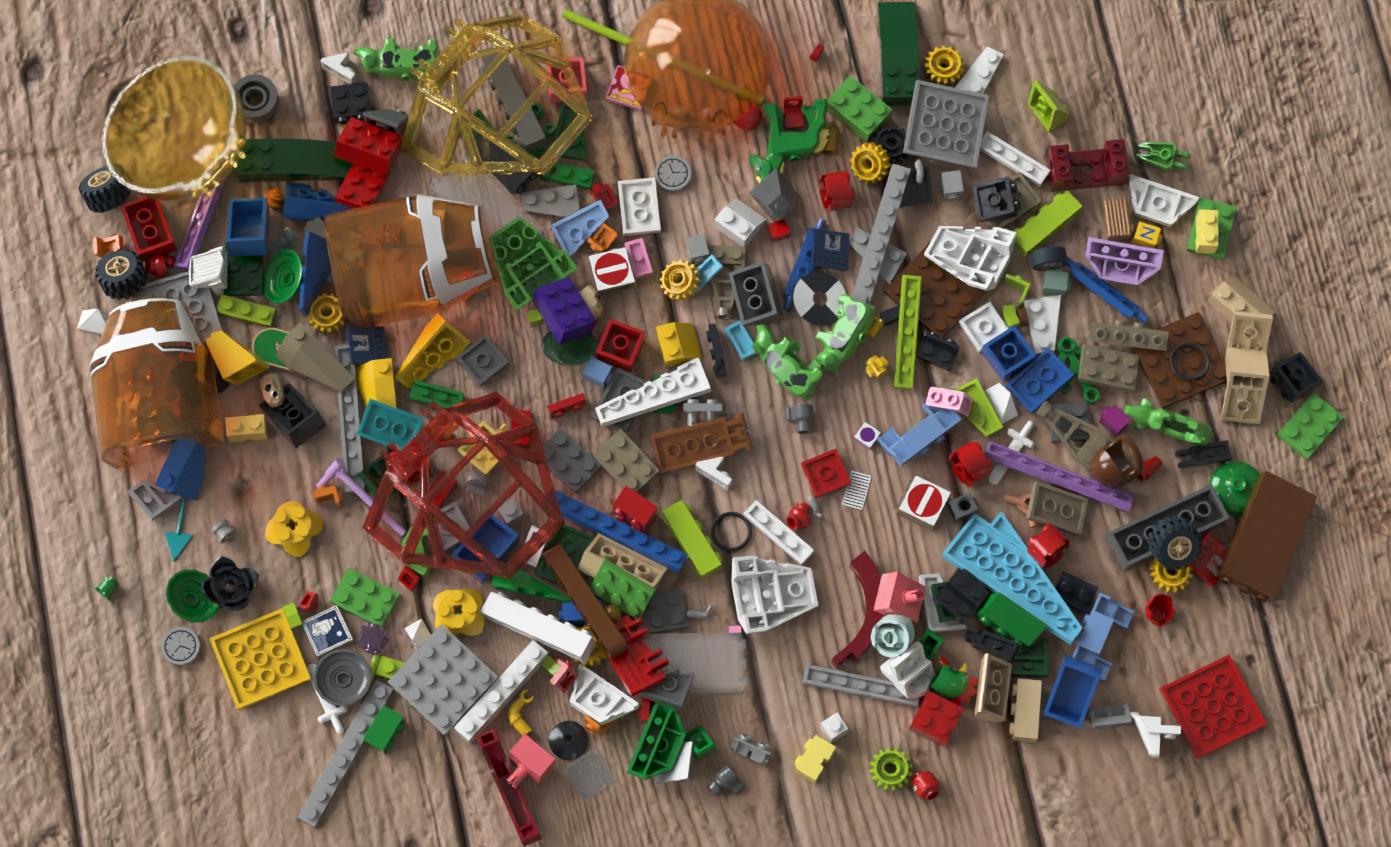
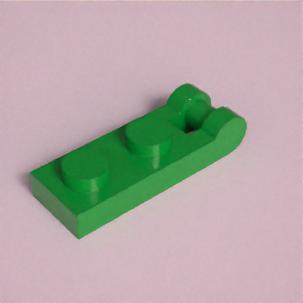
M549 159L543 161L544 169L540 174V179L569 186L576 185V187L591 190L595 170L557 163ZM551 169L556 170L555 175L550 173Z

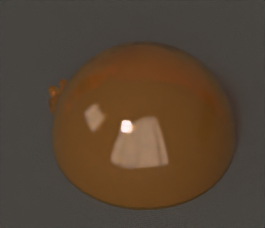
M658 0L639 17L632 28L624 53V72L632 95L642 108L652 116L651 125H662L661 137H665L666 127L672 126V138L676 139L678 127L699 130L698 142H702L703 132L708 131L710 132L709 143L713 144L715 133L725 135L726 127L735 123L741 113H749L748 105L753 106L752 104L756 102L759 104L770 81L771 52L761 24L754 14L737 0Z

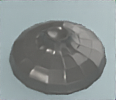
M348 649L334 650L323 656L316 665L313 676L314 686L320 697L328 703L338 706L354 704L363 698L370 687L372 678L370 666L365 658L359 653Z

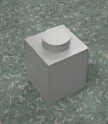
M961 171L942 172L940 180L943 199L957 201L962 198L964 190Z
M704 233L686 237V247L690 262L701 265L709 257Z
M514 498L496 507L498 515L509 528L524 520L523 512Z

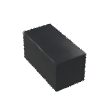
M900 305L880 312V319L883 320L884 327L899 321Z

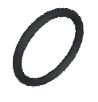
M1186 342L1178 345L1172 351L1170 366L1177 377L1186 381H1195L1202 378L1208 372L1210 358L1202 346ZM1186 346L1199 349L1206 359L1204 371L1195 377H1187L1180 374L1174 366V356L1179 349Z
M726 512L719 515L711 526L712 540L719 548L726 551L742 549L748 544L752 534V528L748 519L737 512ZM726 516H737L745 522L748 534L741 545L726 547L717 540L715 527L720 519Z

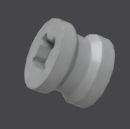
M226 519L221 520L211 529V532L218 536L220 543L227 542L236 533L234 528H230L229 522Z

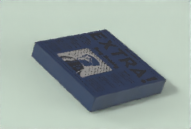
M813 229L810 267L847 271L850 233Z
M348 326L346 328L350 365L365 364L372 360L388 358L384 326Z

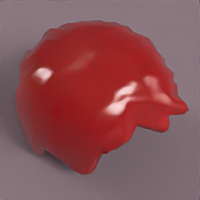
M757 102L752 103L753 106L748 105L749 113H741L738 120L734 123L735 126L745 131H753L760 125L762 111Z
M1165 594L1153 596L1145 607L1147 619L1158 628L1165 626V623H1169L1175 613L1172 598Z

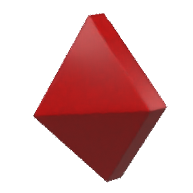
M406 565L398 580L412 592L420 577Z
M307 591L298 608L305 611L318 608L319 595Z

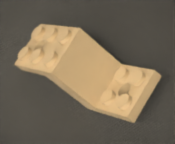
M1234 311L1225 355L1227 388L1221 420L1260 424L1269 381L1266 351L1273 315ZM1249 328L1255 330L1253 334H1247L1245 331ZM1242 401H1246L1249 403L1245 407H1241L1238 405Z

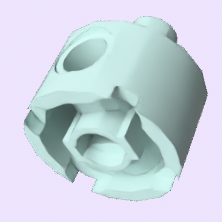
M896 613L884 616L872 629L871 641L874 648L881 655L887 657H897L905 652L912 644L915 636L911 619Z

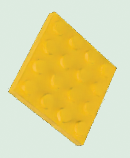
M283 608L209 638L238 711L312 680Z

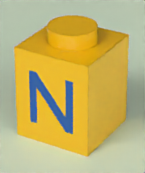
M1139 221L1132 245L1148 248L1159 246L1162 235H1159L1161 228Z

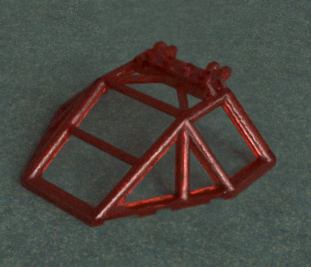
M497 392L443 409L434 401H431L429 403L430 407L438 414L433 418L428 411L423 409L420 413L429 423L402 450L393 442H390L388 444L389 448L397 454L393 459L383 450L379 453L388 462V467L362 528L403 564H417L422 567L450 571L451 569L460 570L464 573L497 575L502 578L511 579L565 523L536 423ZM496 406L517 423L519 427L490 436L466 415ZM460 426L473 436L448 439ZM529 436L533 451L513 445L511 442ZM476 444L428 493V458L438 448ZM486 447L515 481L465 531L431 501ZM509 455L537 464L545 494ZM421 466L419 492L406 480ZM521 486L550 519L504 564L472 535ZM394 487L420 508L404 547L378 526ZM438 524L479 557L482 562L446 557ZM425 528H427L434 556L414 553Z

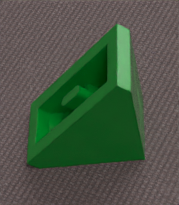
M929 628L919 643L923 646L926 659L932 661L943 646L945 639Z
M701 725L686 733V741L694 742L693 754L697 761L715 753V745Z

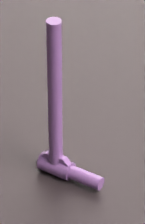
M337 458L327 469L326 474L317 483L316 487L327 485L331 479L339 477L402 537L407 531L344 472L345 463Z

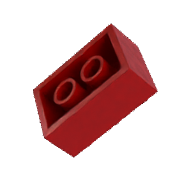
M351 117L336 141L335 157L388 175L401 153L403 135Z
M156 193L120 205L137 254L142 262L156 254L164 255L177 250Z

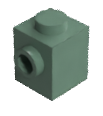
M1061 269L1046 270L1042 294H1061V296L1065 297L1066 291H1070L1071 279H1068V273Z

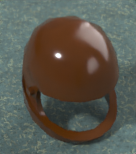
M1121 434L1109 446L1101 447L1091 461V472L1094 479L1107 488L1121 487L1141 475L1144 470L1141 452L1136 443L1127 434ZM1122 440L1129 444L1136 459L1135 469L1131 467L1123 453Z

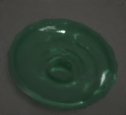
M550 331L543 337L541 348L545 356L553 363L562 366H577L584 364L593 357L597 351L598 343L592 334H588L559 345Z

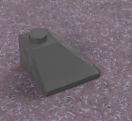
M387 109L363 113L364 122L403 136L409 124L408 115L401 110Z
M777 168L749 192L772 221L782 219L794 207L800 197Z

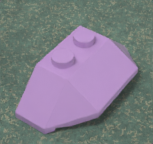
M1088 237L1085 257L1100 279L1138 286L1161 269L1164 250Z

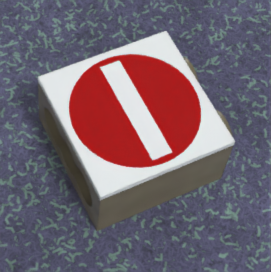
M625 247L614 248L604 253L597 252L589 256V264L599 297L635 289V280Z
M915 476L914 480H910L906 486L905 491L908 492L905 498L901 496L896 506L899 508L898 515L933 531L949 500L951 492Z

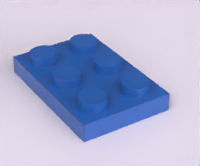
M1047 348L1005 386L1032 414L1074 377V374Z

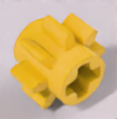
M875 355L866 362L867 367L865 371L870 378L875 376L878 379L888 372L886 367H888L889 363L884 356L879 358Z

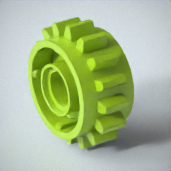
M887 747L886 752L879 750V756L873 755L875 762H870L869 766L873 767V769L869 770V774L874 775L871 780L878 782L877 787L883 786L884 791L887 788L895 791V787L898 786L899 789H902V783L907 784L909 782L906 777H911L912 773L908 770L912 769V765L908 764L910 758L904 757V751L899 753L897 748L894 751H890V748ZM893 765L896 768V772L889 774L886 772L885 767Z

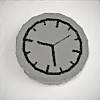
M673 155L661 159L657 163L654 172L657 185L666 192L673 193L682 191L690 183L692 175L688 162L679 156Z
M187 627L171 629L165 634L161 642L163 656L169 663L175 666L191 664L200 653L199 637L193 630Z

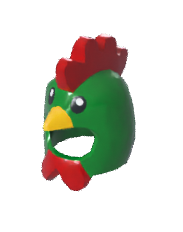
M942 656L939 657L941 666L933 678L931 687L939 694L952 699V703L958 706L960 702L964 704L969 703V695L974 696L977 694V690L973 686L978 683V679L967 674L966 663L959 670L955 671L949 667L948 659Z

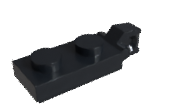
M715 323L709 324V331H706L708 343L712 342L713 349H710L711 358L716 360L713 371L716 378L727 376L717 326Z
M967 630L964 636L965 642L972 644V647L976 650L1011 663L1020 647L1018 642L983 630V632L979 631L978 633Z

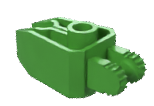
M1147 142L1138 146L1140 150L1150 152L1148 155L1136 154L1137 159L1146 165L1167 173L1172 171L1173 168L1188 169L1186 163L1177 162L1175 159L1176 157L1190 159L1191 153L1177 150L1173 143Z

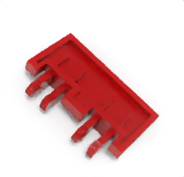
M627 615L613 622V624L625 640L628 650L613 659H610L606 653L605 655L630 696L634 697L666 681V675L661 669L666 667L669 661L667 658L650 664L651 661L662 656L663 651L660 648L650 651L642 639L650 633L648 627L631 633L630 631L643 625L644 621L641 617L631 621Z

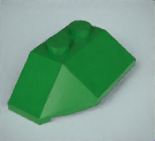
M655 702L626 773L647 780L672 771L687 735L676 708Z

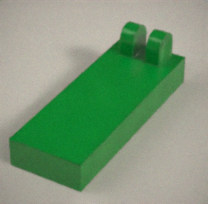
M414 380L409 399L459 413L464 393Z

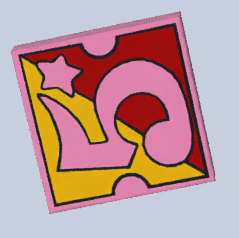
M618 65L606 100L641 111L653 76Z

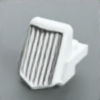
M221 246L192 256L189 265V285L192 288L210 287L217 296L224 295V289H227L228 252Z
M917 641L901 655L889 658L880 666L881 672L907 699L926 696L931 686L932 678L935 676L932 662L926 659L923 646Z
M1138 712L1130 713L1149 753L1148 755L1154 759L1159 758L1160 735L1163 736V739L1175 740L1176 736L1181 734V726L1161 725V717L1140 716Z

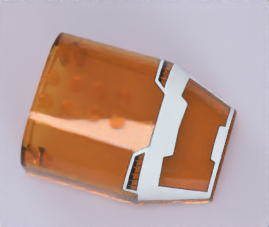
M417 194L331 213L324 217L325 236L335 291L341 312L349 326H380L444 312L459 301L466 300V297L471 294L478 293L498 281L493 254L488 240L489 233L485 212L482 206Z
M159 296L145 297L119 304L110 311L90 363V374L101 459L115 469L134 465V461L122 455L123 452L129 454V449L161 441L191 439L205 448L224 444L212 354L196 325L190 309L180 299Z

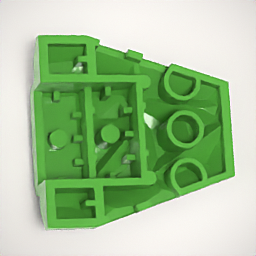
M520 216L488 237L505 296L516 311L533 300L536 288L561 280L578 269L566 251L555 246L549 238L546 239L538 233L537 229Z

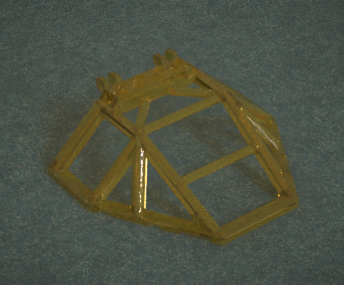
M519 13L467 24L459 18H455L453 22L462 30L457 32L454 28L448 26L446 29L447 33L454 37L448 46L431 65L423 59L418 60V64L426 70L424 73L414 67L410 70L414 76L419 78V83L401 149L404 153L441 175H450V173H459L460 175L499 173L502 175L513 174V172L546 174L593 119L559 35ZM518 26L538 38L514 43L495 32V30ZM484 40L496 45L475 51ZM553 46L557 58L536 50ZM500 53L459 99L457 71L468 60ZM511 54L542 83L498 132L465 110L463 106L504 59ZM537 62L561 69L570 91ZM449 80L451 83V100L439 94V91ZM548 87L578 116L542 158L538 160L505 136ZM427 100L452 115L441 159L416 145ZM471 128L515 157L518 162H482ZM460 134L471 163H452Z

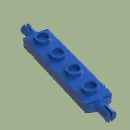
M821 218L818 219L815 228L810 227L808 229L782 294L787 299L783 310L786 311L787 309V312H791L794 303V290L797 283L805 275L813 272L814 267H810L812 230H823L826 221H822Z
M1067 256L1068 263L1066 265L1071 268L1070 274L1074 276L1076 281L1085 284L1092 293L1101 296L1107 304L1113 305L1123 316L1129 318L1136 317L1143 323L1148 320L1149 317L1140 311V307L1106 281L1100 279L1098 275L1082 263L1074 262Z

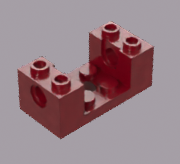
M1125 139L1107 140L1104 148L1098 150L1070 152L1069 144L1049 147L1047 162L1048 169H1050L1049 176L1052 192L1126 185L1130 172ZM1089 166L1092 172L1084 173L1082 167Z

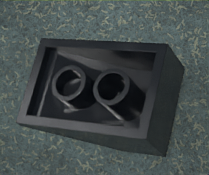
M287 383L283 387L285 397L280 406L271 407L264 401L259 407L283 436L297 449L327 425L319 411L290 383ZM277 392L273 394L275 398L278 396Z

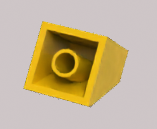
M215 331L210 334L209 338L205 339L222 378L232 384L239 386L270 368L268 363L237 338L223 331Z

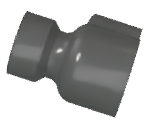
M798 404L794 407L785 408V419L798 422L796 426L798 434L812 433L810 421L813 419V405Z
M725 765L716 774V780L711 781L707 787L718 797L724 788H728L738 794L745 785Z

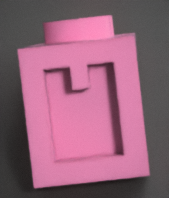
M930 387L926 405L954 410L959 415L968 417L973 398L965 392Z

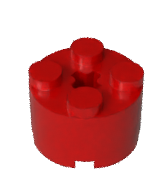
M838 171L819 176L818 183H822V189H819L823 207L825 209L828 208L827 212L852 206V200L855 199V191L853 188H850V175L848 171Z
M976 441L974 443H967L949 455V461L952 460L954 464L951 466L954 474L961 483L967 482V487H972L991 473L990 468L993 467V463L990 458L985 457L980 444Z
M1048 523L1038 536L1034 535L1029 539L1028 544L1030 546L1027 549V553L1043 569L1046 566L1049 568L1064 556L1062 552L1065 548L1067 550L1070 548L1071 541L1055 525Z

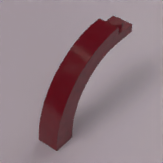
M865 550L852 560L849 565L864 591L866 601L865 619L860 631L852 642L832 658L831 663L835 668H838L840 665L844 667L850 662L851 659L849 657H852L857 662L872 644V629L882 619V614L874 611L881 578L875 564Z
M493 728L477 735L478 743L523 847L541 840L542 837L519 785L517 788L512 787L513 784L510 785L507 782V778L513 774V771L495 729Z

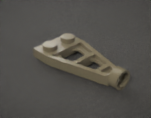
M708 245L709 256L713 254L722 266H733L734 271L745 268V246ZM717 273L711 279L717 306V318L728 320L732 318L735 297L733 289H731L730 297L720 296V285L731 287L732 285L730 279H720Z
M1047 401L1037 411L1046 420L1073 458L1088 470L1091 469V461L1096 452L1101 447L1109 446L1113 441L1111 437L1098 427L1052 407ZM1061 417L1072 423L1067 433H1063L1056 425V422ZM1076 429L1086 431L1090 436L1081 448H1078L1071 440V434Z

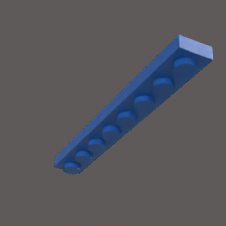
M553 488L543 501V507L596 533H600L677 573L680 572L688 560L687 554L640 531H636L630 526Z

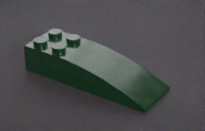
M878 2L881 98L887 106L912 105L915 83L917 80H920L915 2Z
M283 138L237 139V176L240 182L345 180L352 163L335 157L336 142Z

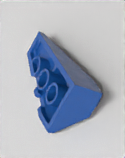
M286 181L283 218L288 220H306L316 218L317 216L320 218L360 212V210L336 203V195L333 196L327 193V190L315 191L311 189L310 185Z
M306 231L303 247L306 266H302V273L305 283L301 284L299 309L303 317H307L312 303L320 293L333 268L334 260H337L338 256L337 248L334 247L331 240L310 231Z
M190 414L161 469L155 484L156 486L192 500L197 499L204 481V457L208 434L207 421Z

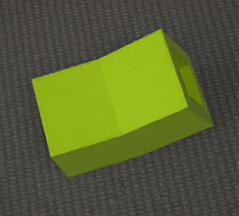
M1003 305V321L1007 327L1010 328L1014 325L1018 327L1020 321L1016 315L1015 305Z
M538 309L527 312L530 326L545 322Z
M295 603L283 606L290 628L293 629L301 626L302 622Z
M549 655L540 664V667L552 677L561 667Z

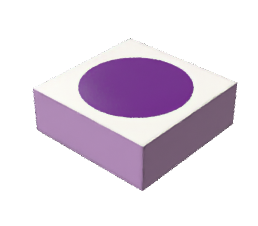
M865 422L854 436V439L870 449L881 435V432Z

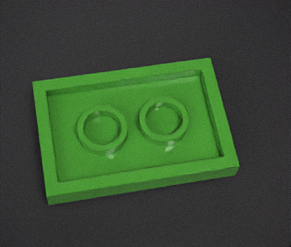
M1200 197L1186 251L1223 260L1236 206ZM1199 210H1218V248L1215 254L1196 253V216Z
M1313 393L1277 436L1307 460L1344 416Z
M607 559L603 561L590 586L591 591L595 595L617 606L635 619L642 616L656 590Z
M348 568L330 603L382 629L400 597V593Z

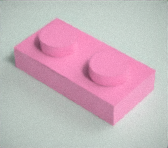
M643 238L624 243L634 278L639 279L653 275Z

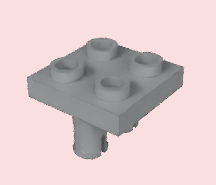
M688 399V403H684V411L688 413L687 426L692 425V422L694 424L699 423V413L701 411L707 413V421L718 418V413L722 411V403H718V400L707 399V403H699V399Z

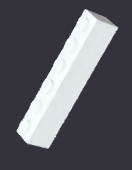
M491 592L480 611L486 619L583 663H586L596 644L590 632L583 629L578 631L574 625L568 622L564 624L558 622V618L550 614L545 616L535 607L529 609L519 600L511 601L507 595L498 592V594Z
M532 640L454 727L455 732L471 745L475 741L476 736L484 731L540 668V664L548 656V652Z

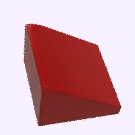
M785 220L767 224L772 242L790 238L791 233Z

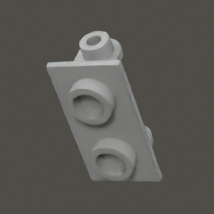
M743 733L741 735L737 734L734 737L737 742L733 741L731 748L734 749L733 752L746 757L748 752L751 751L750 759L760 764L768 763L770 757L766 755H770L773 752L768 744L752 741L750 736Z

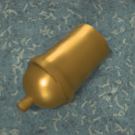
M832 120L831 124L824 128L829 129L830 135L827 136L826 139L828 141L821 153L827 156H834L836 154L838 140L841 135L839 128L835 125V121Z
M608 605L604 608L612 622L621 619V611L617 606Z

